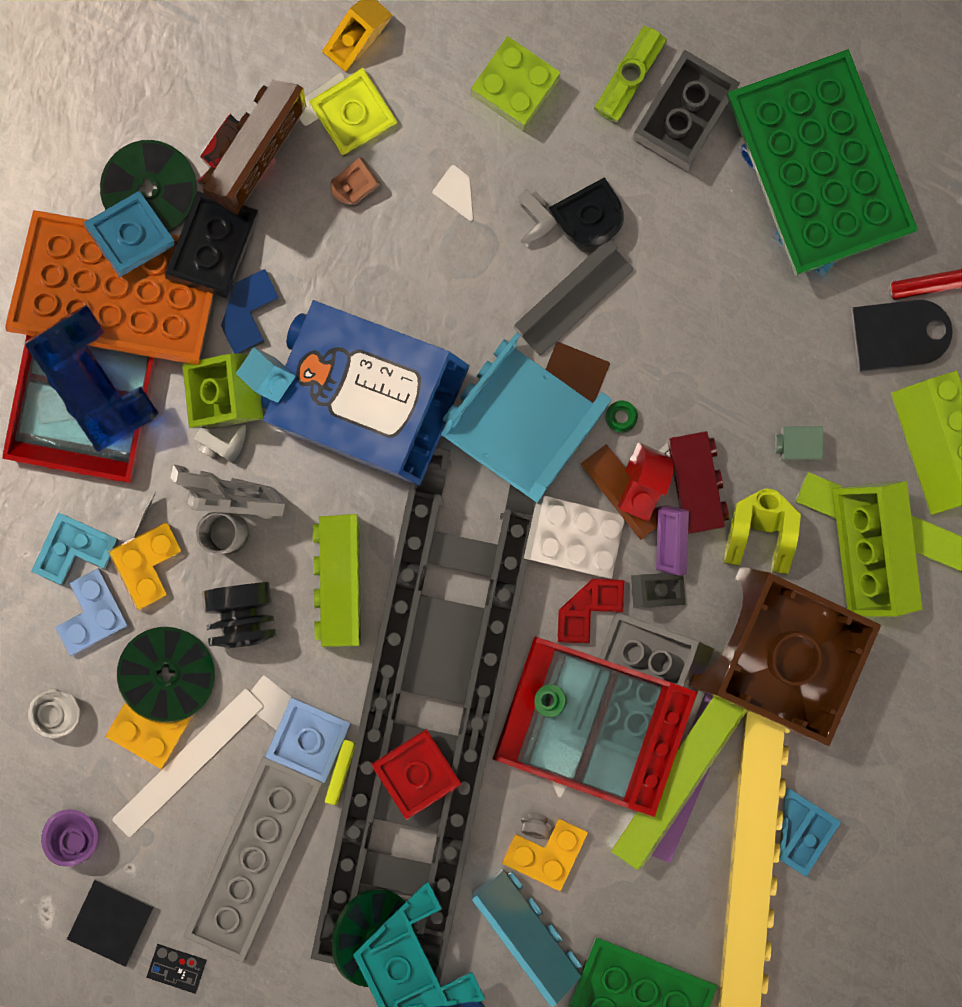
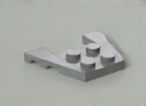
M173 465L171 478L176 485L208 489L211 492L189 490L187 503L191 510L252 514L263 519H271L272 516H283L285 503L273 487L232 478L231 481L216 479L213 473L200 471V475L186 473L185 467Z

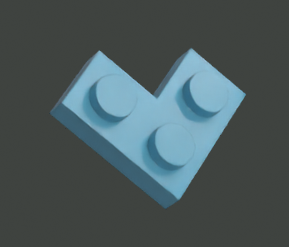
M58 512L31 572L63 585L75 556L105 569L110 560L108 551L115 548L119 539Z

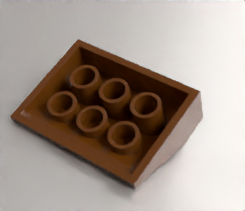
M272 80L268 87L265 85L261 87L254 99V102L257 103L251 114L246 112L236 127L239 130L234 141L227 140L219 153L222 159L216 169L211 166L204 175L201 182L205 185L202 189L204 195L238 215L307 107L304 88L298 84Z

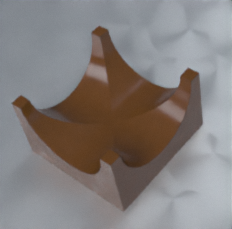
M740 567L736 579L742 585L743 600L734 632L715 663L705 672L697 675L694 674L689 687L761 716L790 730L791 733L830 746L881 624L770 572Z

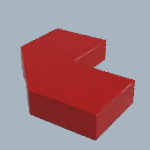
M591 579L558 610L557 642L590 643L591 611L623 612L625 580Z

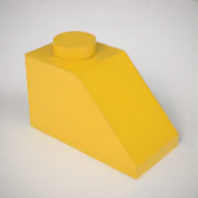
M360 0L348 10L322 52L343 71L347 72L379 37L393 14L377 0Z

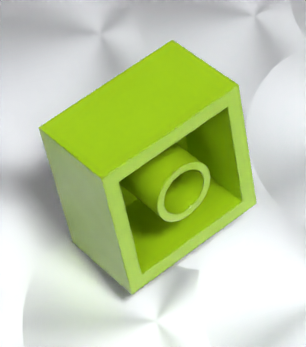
M507 36L471 87V96L524 132L560 80L561 72Z
M229 353L202 359L199 361V365L182 364L189 428L216 429L263 419L261 395L252 390L236 375L249 354Z

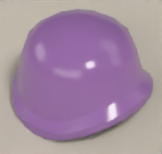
M71 809L59 811L53 814L44 825L41 835L43 852L52 863L58 866L70 867L81 864L94 853L98 844V831L94 822L86 814Z

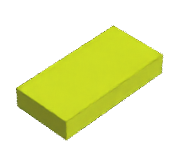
M343 740L324 801L325 803L332 805L339 803L354 754L356 743L354 741Z

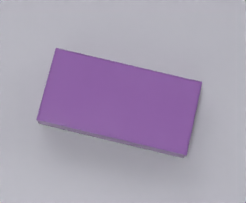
M668 505L658 506L656 570L678 576L687 574L689 510Z

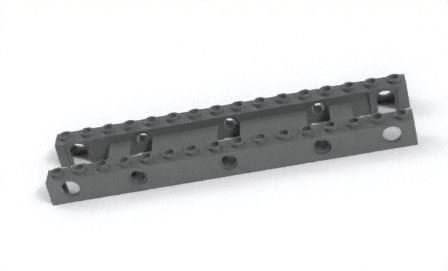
M435 448L420 486L410 483L310 959L335 964L332 954V936L335 924L344 907L359 894L361 883L414 894L423 884L429 882L442 909L417 921L415 928L418 929L416 935L440 983L528 559H524L536 502L510 484L505 512L500 515V519L503 522L498 544L435 532L439 507H443L444 504L441 498L447 469L452 466V461L450 460L451 450ZM428 563L491 576L485 608L421 595ZM401 691L464 704L458 736L428 730L462 785L406 820L371 765L425 730L423 728L394 723ZM374 819L438 832L431 864L368 851Z

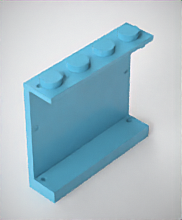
M516 333L510 342L505 339L501 342L493 354L497 357L493 363L487 361L477 374V377L480 378L479 382L476 385L471 382L460 396V399L463 400L461 405L457 407L453 404L443 418V421L447 424L441 435L538 503L603 415L612 399L603 392L600 393L594 403L583 397L515 349L520 334Z

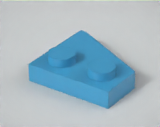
M787 788L784 800L779 860L807 877L841 821Z

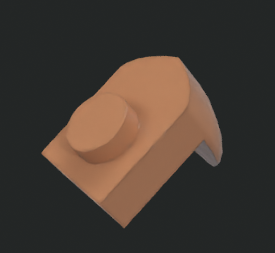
M358 158L331 180L330 189L332 196L337 201L347 205H357L379 187L381 182L363 158Z

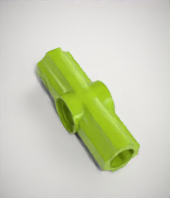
M643 25L594 106V110L600 115L618 123L667 42V39L660 32ZM627 67L635 68L639 73V78L634 81H628L622 76V71Z

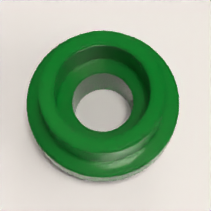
M616 401L606 411V423L615 432H628L637 423V410L628 401ZM624 411L628 416L627 421L624 423L618 422L615 418L616 413Z
M549 684L537 691L534 704L541 715L556 717L564 711L567 698L565 692L560 687ZM549 695H552L554 698L551 706H547L545 703V699Z

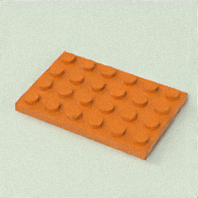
M33 210L5 328L7 332L199 365L214 294L165 279V272L179 235L170 234L174 239L175 246L119 278L85 229L84 222L88 219Z

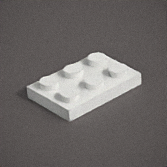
M543 495L538 503L535 504L524 559L612 579L624 519L619 514Z

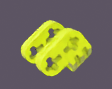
M762 489L737 502L727 538L724 563L736 566L741 565L750 527L754 530L771 533L779 531L771 572L788 575L797 547L801 514L778 491L773 489Z

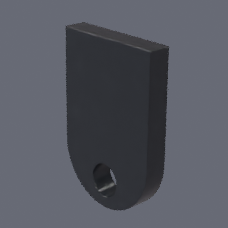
M911 300L851 308L859 372L929 364L940 358L950 346L953 334L950 318L939 305L931 301ZM930 322H938L943 326L944 334L941 339H932L927 334V326Z

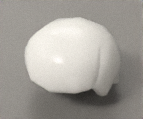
M50 689L37 694L30 703L28 719L33 730L39 735L50 739H57L68 735L78 724L80 708L76 698L58 689Z

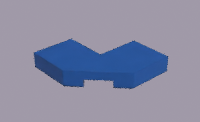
M265 269L235 283L221 323L223 332L234 354H240L264 342L251 312L279 299Z

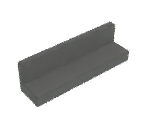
M611 239L599 246L514 325L517 333L538 355H542L633 271V267L617 251L618 246Z

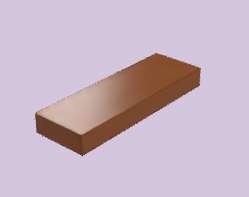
M607 444L581 463L582 467L640 540L657 528V507H655L649 521L624 512L617 507L631 477L625 472L626 468Z

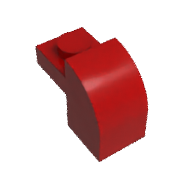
M638 442L625 469V472L631 478L617 507L624 512L649 521L661 494L666 496L674 470L673 460L667 454Z

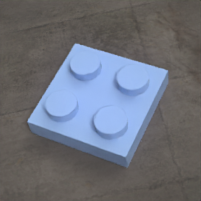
M291 697L265 758L325 783L351 723Z

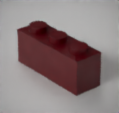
M707 431L669 438L667 444L670 458L674 464L673 476L679 508L689 510L688 535L724 528V521L729 520V512L726 501L720 502L718 489L723 488V480L720 469H714L712 457H717L715 439L709 438Z

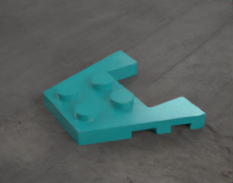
M429 882L423 884L353 954L378 1007H438L485 1000V996L473 971L441 986L411 924L442 909Z

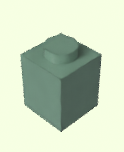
M823 426L782 427L781 434L775 435V453H781V461L822 460Z

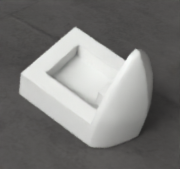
M243 424L229 444L224 443L200 428L194 437L200 443L197 449L213 459L218 454L234 464L244 444L246 426Z

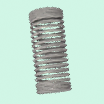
M210 512L201 518L196 528V537L201 548L213 554L236 553L244 547L249 535L248 526L244 519L237 514ZM222 516L231 520L235 527L234 541L224 550L218 548L213 543L210 534L213 523Z

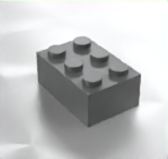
M684 50L636 128L632 139L688 171L729 104L727 93L738 89L740 82Z

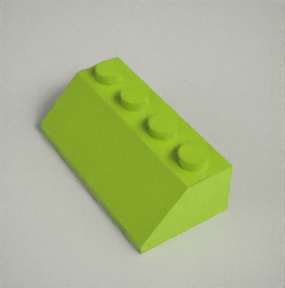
M956 370L890 393L930 515L962 505V383Z
M907 481L878 482L833 488L847 609L861 616H901L923 610Z
M357 514L319 516V524H313V542L319 543L320 556H314L313 561L314 576L320 575V588H314V608H320V621H315L314 623L315 640H321V647L361 646L359 516Z

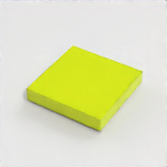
M364 68L359 69L308 101L343 157L397 124L395 117Z

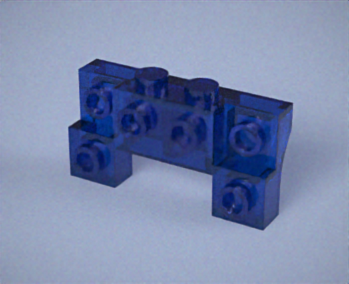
M86 304L61 318L56 324L32 336L25 343V346L46 375L49 385L56 390L65 403L68 413L75 418L96 451L99 452L132 431L151 422L159 412L141 386L122 397L120 396L87 346L97 340L105 331Z

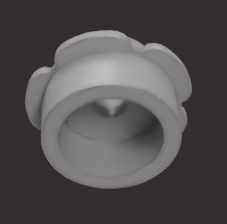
M529 813L528 818L521 819L523 824L521 832L530 837L546 839L548 831L552 830V825L547 823L548 818L546 816Z

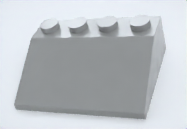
M616 612L599 658L698 693V690L689 687V684L694 674L697 675L706 671L714 648ZM595 667L571 734L588 740L611 671ZM621 675L597 744L638 758L661 688Z

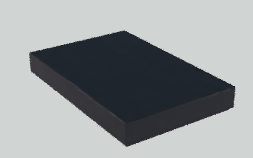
M197 191L166 269L165 279L227 298L258 218V210L243 205L238 215L204 195L203 192Z

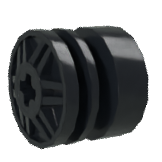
M269 582L235 585L202 591L204 612L220 614L219 621L206 625L207 630L222 629V636L208 638L209 646H219L228 649L259 645L270 638L277 637L276 629L261 630L260 623L274 621V616L259 615L258 608L272 603Z

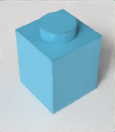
M253 347L236 373L256 393L277 403L296 377L276 357Z

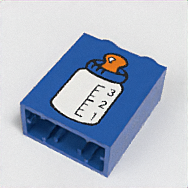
M313 300L307 314L300 313L295 317L287 334V347L292 351L285 367L296 377L278 403L262 396V407L266 410L262 421L286 434L420 486L446 422L443 421V418L455 403L470 365L448 350Z

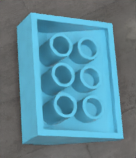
M502 869L472 891V901L548 1004L553 1007L581 978L578 969L582 965L571 950L565 953L558 943L563 939L553 925L550 924L546 927L540 920L539 916L543 912L531 897L526 901L519 891L524 886L512 871L507 875L504 869Z

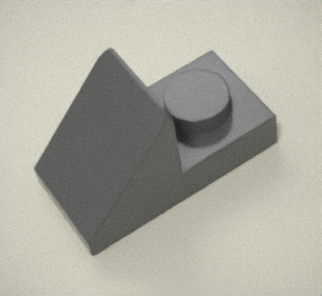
M670 573L631 575L633 608L686 605L683 575L678 576Z

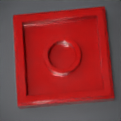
M427 729L371 764L406 820L462 785Z

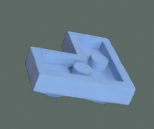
M99 568L69 583L84 612L55 628L69 655L72 656L129 626Z

